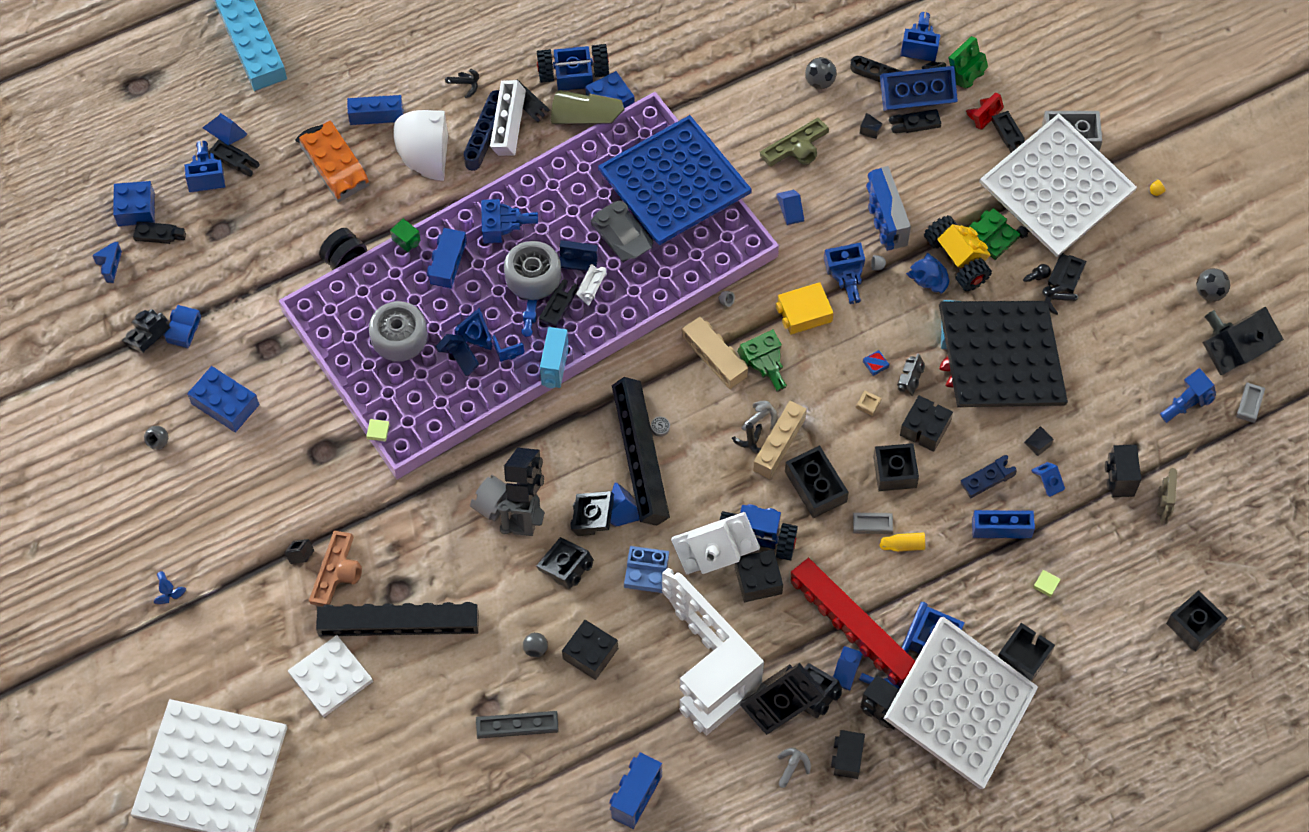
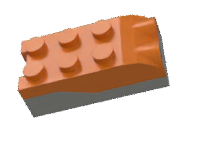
M331 120L324 123L322 129L317 132L306 133L299 137L302 150L337 202L369 186V180L364 169Z

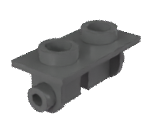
M919 354L916 357L910 356L906 360L903 372L908 373V375L901 374L897 384L899 391L905 392V390H908L911 396H913L915 389L918 388L919 378L925 369V363Z

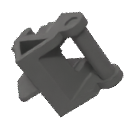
M537 494L529 503L505 499L498 504V511L501 515L500 532L502 534L512 532L516 535L533 536L535 526H541L543 523L545 512L540 508V498ZM509 511L512 513L510 519H509V515H508V512H509Z

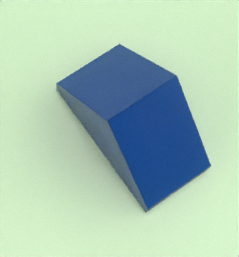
M795 190L777 193L776 196L786 225L804 222L800 194Z

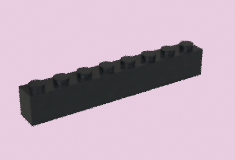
M623 377L612 385L638 515L640 522L657 526L669 519L670 514L641 381Z
M445 602L442 605H434L433 603L394 605L386 603L382 606H374L373 604L333 606L327 604L323 605V607H317L316 631L319 637L336 635L479 634L478 604L472 602H464L462 604Z

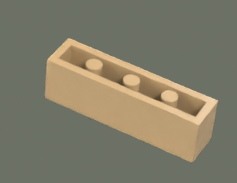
M699 316L682 328V338L729 389L747 378L748 366L746 362L736 356L734 349L724 343L722 336L712 330V326L708 321H704Z
M792 401L788 402L754 460V472L768 479L772 478L804 423L807 408Z

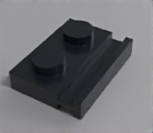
M1062 253L1053 269L1048 285L1056 287L1065 285L1067 286L1065 291L1073 294L1087 261Z

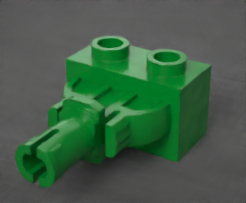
M774 329L740 344L737 352L748 367L751 366L756 371H759L763 378L766 376L770 378L776 392H778L780 389L786 388L787 384H785L779 372L783 368L780 362L782 344Z

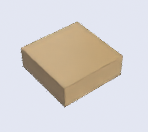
M864 391L856 404V409L873 416L882 398Z

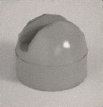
M873 255L871 261L872 270H882L886 265L885 259L882 256Z
M723 291L718 299L722 305L730 307L734 303L735 295L733 292Z

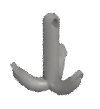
M768 401L755 402L753 408H756L755 411L757 413L744 423L742 430H746L748 422L755 425L768 413L771 414L770 429H773L777 423V411Z
M788 748L778 755V759L792 755L779 781L781 788H785L800 759L804 763L806 774H810L811 763L809 757L796 748Z

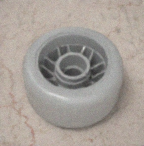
M527 241L516 245L510 250L504 261L506 284L515 295L523 299L538 300L549 296L555 291L561 280V263L558 254L552 247L543 242Z
M395 301L384 304L375 311L369 322V335L372 346L380 356L387 360L399 362L412 359L426 345L428 332L425 318L422 312L410 303Z

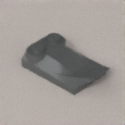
M622 201L611 203L598 211L591 219V225L623 263L629 259H635L652 249V239L629 212L627 204Z

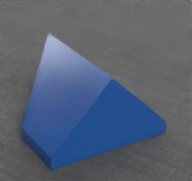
M221 113L202 127L227 145L247 136V133Z
M479 307L456 326L455 335H462L466 343L492 350V339Z
M614 483L612 489L614 502L610 523L616 527L639 521L636 500L621 485Z

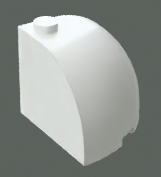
M419 110L400 116L394 124V142L402 161L411 170L421 173L423 177L444 181L448 143L445 111Z

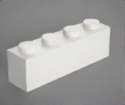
M518 80L501 81L490 147L498 156H515L526 92V89Z

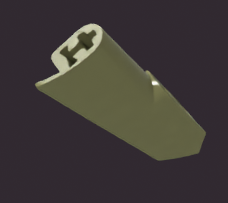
M559 90L556 92L552 104L551 123L610 124L625 109L620 99L595 94L587 96Z

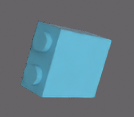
M548 327L540 363L541 384L547 388H561L569 350L567 329Z

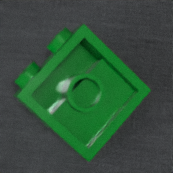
M973 36L948 57L950 66H954L956 85L965 89L971 87L977 77L983 76L984 71L988 68L986 55L980 52L977 38Z
M994 208L990 212L986 210L981 215V220L978 223L974 221L969 226L978 233L977 237L979 240L987 245V250L991 254L990 257L994 260L1000 257L1020 238V233L1008 225L1007 218Z

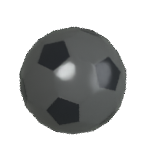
M823 57L811 60L805 70L807 82L816 89L830 87L835 82L837 76V69L833 62Z
M1217 268L1205 270L1199 275L1196 282L1199 295L1205 300L1214 302L1224 298L1231 286L1228 275Z

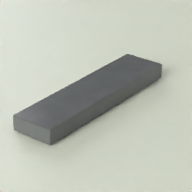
M557 711L476 717L477 739L558 733Z

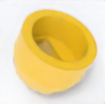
M1156 180L1150 185V192L1154 196H1159L1166 192L1160 180Z

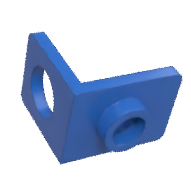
M492 335L493 345L500 362L515 359L525 353L523 343L501 349L496 336Z
M1046 462L1032 469V473L1041 476L1047 496L1051 497L1065 490L1057 465Z

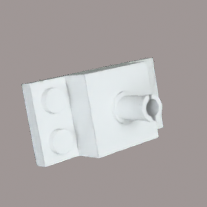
M745 512L682 533L671 539L686 575L701 570L702 574L737 563L741 556L760 549V545Z

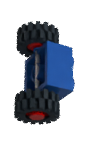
M606 44L592 45V58H590L589 46L554 49L553 63L551 49L537 51V68L540 83L554 82V67L558 91L585 89V86L593 83L591 66L594 67L595 77L609 75V58Z
M752 504L742 505L740 513H746L760 547L775 549L778 543L776 558L791 561L796 545L798 526L782 523L778 536L781 512L772 508H758ZM722 511L720 520L737 514Z

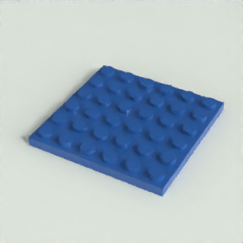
M691 115L598 166V170L624 203L627 204L628 208L659 246L752 193L751 187Z

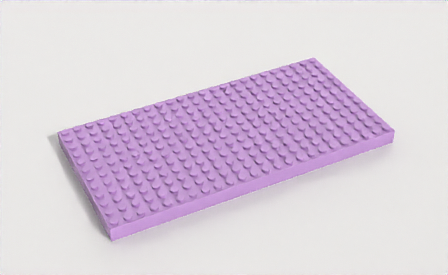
M656 92L624 108L625 110L613 123L596 124L415 224L414 227L419 230L421 241L416 248H412L409 252H406L390 238L279 300L283 314L364 433L367 435L370 419L389 421L390 426L386 442L370 441L396 480L553 389L541 384L540 363L548 327L551 326L539 322V317L552 294L537 300L535 311L537 320L532 324L531 329L533 333L530 337L523 336L521 332L525 324L523 322V312L526 311L528 300L518 297L508 288L504 274L505 258L516 245L527 241L543 242L556 251L559 259L561 240L598 245L599 257L596 268L604 267L607 270V275L603 278L590 305L588 306L575 294L557 326L560 329H567L569 350L562 383L778 257L779 245L742 199L660 246L648 234L653 241L652 249L624 263L591 225V219L598 211L615 201L624 202L598 170V166L678 122V119ZM500 199V204L508 205L511 208H519L521 213L538 212V224H524L520 226V230H513L511 233L503 235L502 243H483L481 200ZM628 208L629 212L633 215V217L637 220V222H638V223L641 225V227L645 230V228L643 227V225L639 222V220L636 218V216H635V215L632 213V211ZM443 228L466 232L467 243L452 289L431 285L429 277H427L428 266H431L433 262L432 253L434 250H437V238L439 234H442ZM561 268L560 283L563 279L568 280V285L564 292L568 293L574 283L578 285L579 289L587 272ZM395 301L407 302L417 307L425 318L428 332L427 342L423 350L412 359L399 362L387 360L380 356L373 348L369 335V322L375 311L384 304ZM480 307L491 339L492 335H495L501 349L523 343L525 353L515 359L500 362L493 345V339L492 350L467 343L479 366L470 376H465L452 353L438 352L435 346L446 334L455 335L456 326Z

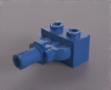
M921 12L917 29L916 23L913 24L912 29L905 28L900 56L935 62L940 34L933 32V26H930V31H928L930 14L926 12V17L924 18L925 12Z
M198 141L196 143L198 160L193 155V161L190 164H184L189 192L226 188L221 159H214L213 153H210L209 159L208 143L202 141V147L201 141Z
M500 199L481 200L483 243H502L503 235H507L513 230H520V226L524 224H538V212L521 213L519 208H511L508 205L500 204Z
M861 242L826 249L823 258L827 274H832L833 278L839 282L840 288L845 287L849 304H854V301L859 303L861 299L857 284L860 285L862 283L860 276L865 264Z
M1200 368L1184 379L1186 390L1179 398L1173 399L1171 406L1160 413V416L1166 423L1179 413H1187L1186 410L1197 403L1202 407L1211 404L1215 400V385Z

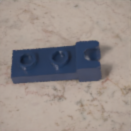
M1008 455L996 459L992 464L961 480L960 483L970 499L1016 475L1017 469L1015 466L1010 468L1004 467L1008 464Z

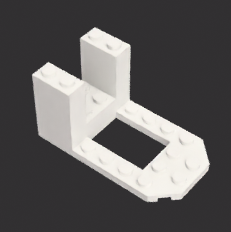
M668 568L662 573L663 594L671 602L678 618L682 621L685 620L689 624L688 627L695 635L698 634L702 638L701 641L705 647L713 650L680 678V690L685 696L680 699L679 709L686 718H691L697 731L703 732L707 736L741 708L740 704L744 699L758 690L762 683L764 661L682 574L677 572L674 575L673 570ZM698 611L703 616L702 619L695 612ZM712 625L716 630V634L708 626Z

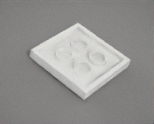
M338 635L288 670L290 676L323 718L373 682L370 675Z

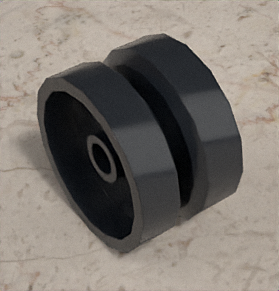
M340 228L326 238L320 247L319 256L334 270L367 252V246L356 238V235L350 229Z

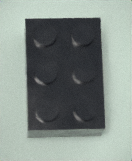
M821 446L786 461L785 473L813 519L847 503L849 492Z

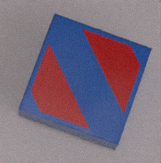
M879 350L863 358V363L873 376L889 368V363Z

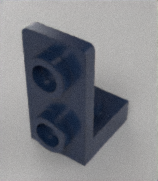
M446 334L435 346L438 352L452 353L465 376H470L479 366L477 359L462 335Z

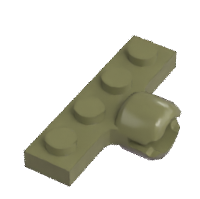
M816 118L760 151V157L770 167L788 156H794L801 164L808 165L817 157V148L812 142L829 133V127L819 118Z

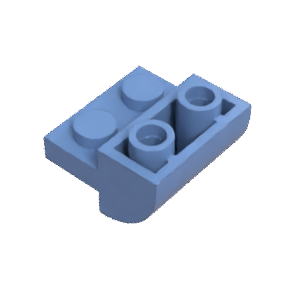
M630 546L624 588L663 593L662 573L668 569L669 551Z

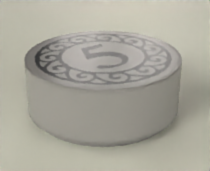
M665 417L654 418L651 422L652 433L659 437L668 434L670 430L669 421Z

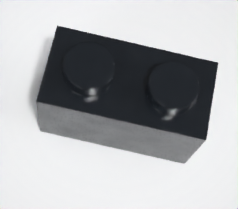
M840 730L839 737L835 736L834 748L837 749V755H832L831 768H835V776L858 779L865 734Z

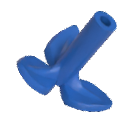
M163 571L157 573L159 591L163 595L154 599L155 604L169 603L170 597L178 599L185 593V587H178L173 590L172 583L167 580Z

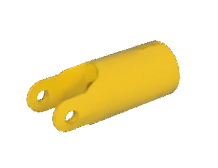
M907 533L883 537L879 546L882 550L898 552L925 550L924 533Z

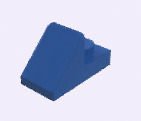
M113 242L93 254L96 265H102L101 274L107 283H114L122 253L118 242Z
M846 646L843 647L833 677L839 680L843 689L850 691L863 654Z

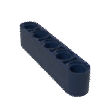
M494 90L489 94L463 155L465 167L468 170L475 171L480 168L490 146L500 90Z

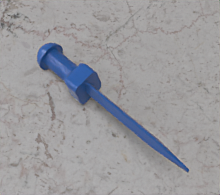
M528 300L526 311L523 312V322L525 324L521 332L525 337H530L533 333L531 329L532 324L537 320L535 312L537 300Z

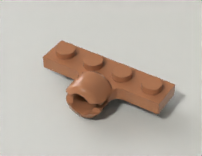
M333 531L309 598L310 604L318 606L330 604L336 586L339 583L356 584L359 582L362 566L358 561L347 559L354 538L352 533Z

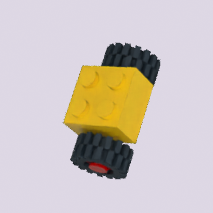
M943 216L942 219L938 218L936 222L934 221L932 225L928 226L924 237L934 249L943 247L957 267L961 268L955 278L963 290L968 292L971 289L975 290L976 287H980L982 283L984 284L985 280H988L992 274V270L985 262L991 256L987 250L988 247L983 241L979 240L977 237L978 233L972 227L959 226L951 216Z

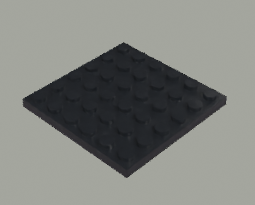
M1046 301L940 302L939 310L957 407L1065 406L1068 403L1049 306Z

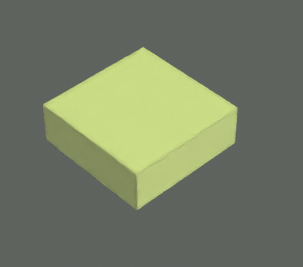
M370 419L366 435L367 439L386 442L390 426L389 421Z
M1043 570L1033 588L1051 597L1061 579Z

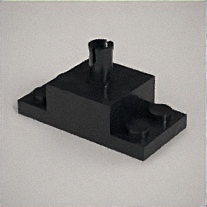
M1263 307L1202 343L1219 374L1224 375L1276 347V344L1284 339L1268 309Z
M800 663L794 667L789 664L762 682L758 690L744 699L740 706L767 735L823 699L827 693Z

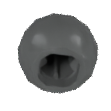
M151 426L144 434V441L151 449H162L169 440L168 432L161 426Z
M531 633L523 641V650L531 657H540L548 649V641L540 633Z

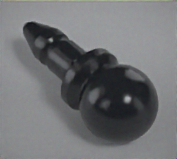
M1040 264L1032 270V273L1026 275L1023 281L1030 282L1035 279H1045L1049 277L1051 269L1046 264Z

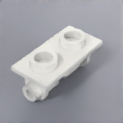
M593 264L590 265L576 293L588 306L595 298L603 278L607 275L606 268L600 267L597 269Z

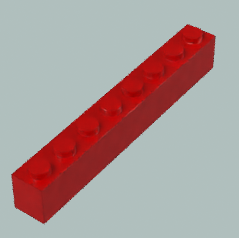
M809 557L791 571L790 579L793 587L797 590L800 589L804 593L805 598L810 603L813 602L818 607L819 612L823 616H827L837 630L841 629L845 633L850 643H855L859 647L860 652L865 657H869L879 671H883L888 675L887 677L892 684H897L901 688L915 660Z

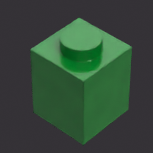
M404 218L390 230L392 240L406 252L416 248L421 241L419 230Z

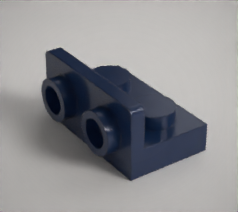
M560 241L561 268L587 272L591 264L597 267L599 257L598 245Z

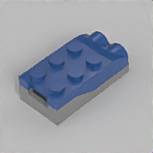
M889 166L872 170L867 175L869 182L866 184L869 193L868 208L870 214L874 215L875 228L880 231V242L882 245H885L886 251L908 246L911 225Z

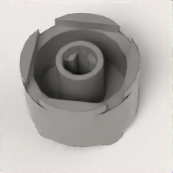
M491 475V478L487 477L476 491L477 499L476 501L474 499L471 500L470 507L487 519L495 522L500 516L498 504L507 499L506 483Z

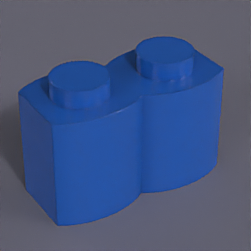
M177 305L170 314V329L163 334L166 342L189 348L200 323V311Z

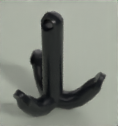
M472 68L469 69L471 74L459 72V77L445 78L447 84H471L472 87L464 96L465 98L474 95L478 88L479 73Z
M1049 285L1042 290L1045 301L1048 303L1049 311L1058 315V312L1053 307L1051 300L1076 301L1078 300V295L1059 293L1067 289L1065 285L1054 288Z
M748 422L746 425L747 441H742L734 436L732 437L733 442L740 447L750 448L754 453L758 454L761 448H758L756 443L759 440L762 425L758 424L754 432L753 424Z

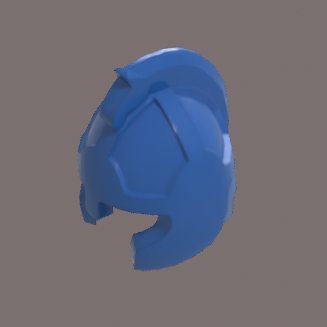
M929 253L923 259L915 262L910 267L912 270L906 273L919 286L930 288L933 292H940V294L949 285V275L946 268Z

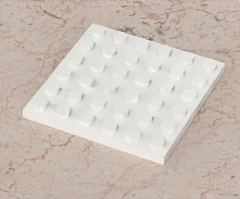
M1059 113L979 181L1056 257L1060 256L1136 191L1137 188Z
M941 617L883 719L979 789H984L1038 686L945 617Z
M169 699L131 816L199 832H255L285 737L287 725Z

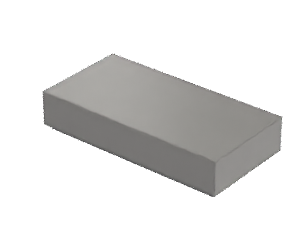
M1246 383L1236 415L1237 418L1253 423L1256 422L1265 388Z
M853 513V533L893 534V513Z

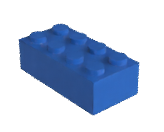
M954 66L884 73L880 75L883 111L958 102Z

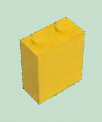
M820 282L778 295V301L775 303L778 313L782 314L783 326L785 329H788L790 335L833 322L834 313Z

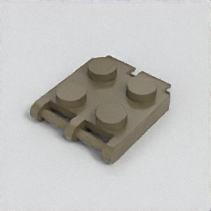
M1175 468L1169 470V475L1163 478L1162 486L1159 487L1158 497L1161 498V504H1158L1157 515H1160L1161 524L1166 520L1165 524L1167 525L1174 511L1177 470Z

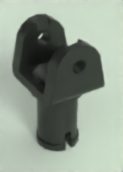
M1215 310L1204 316L1213 328V334L1210 337L1233 325L1231 322L1223 324Z

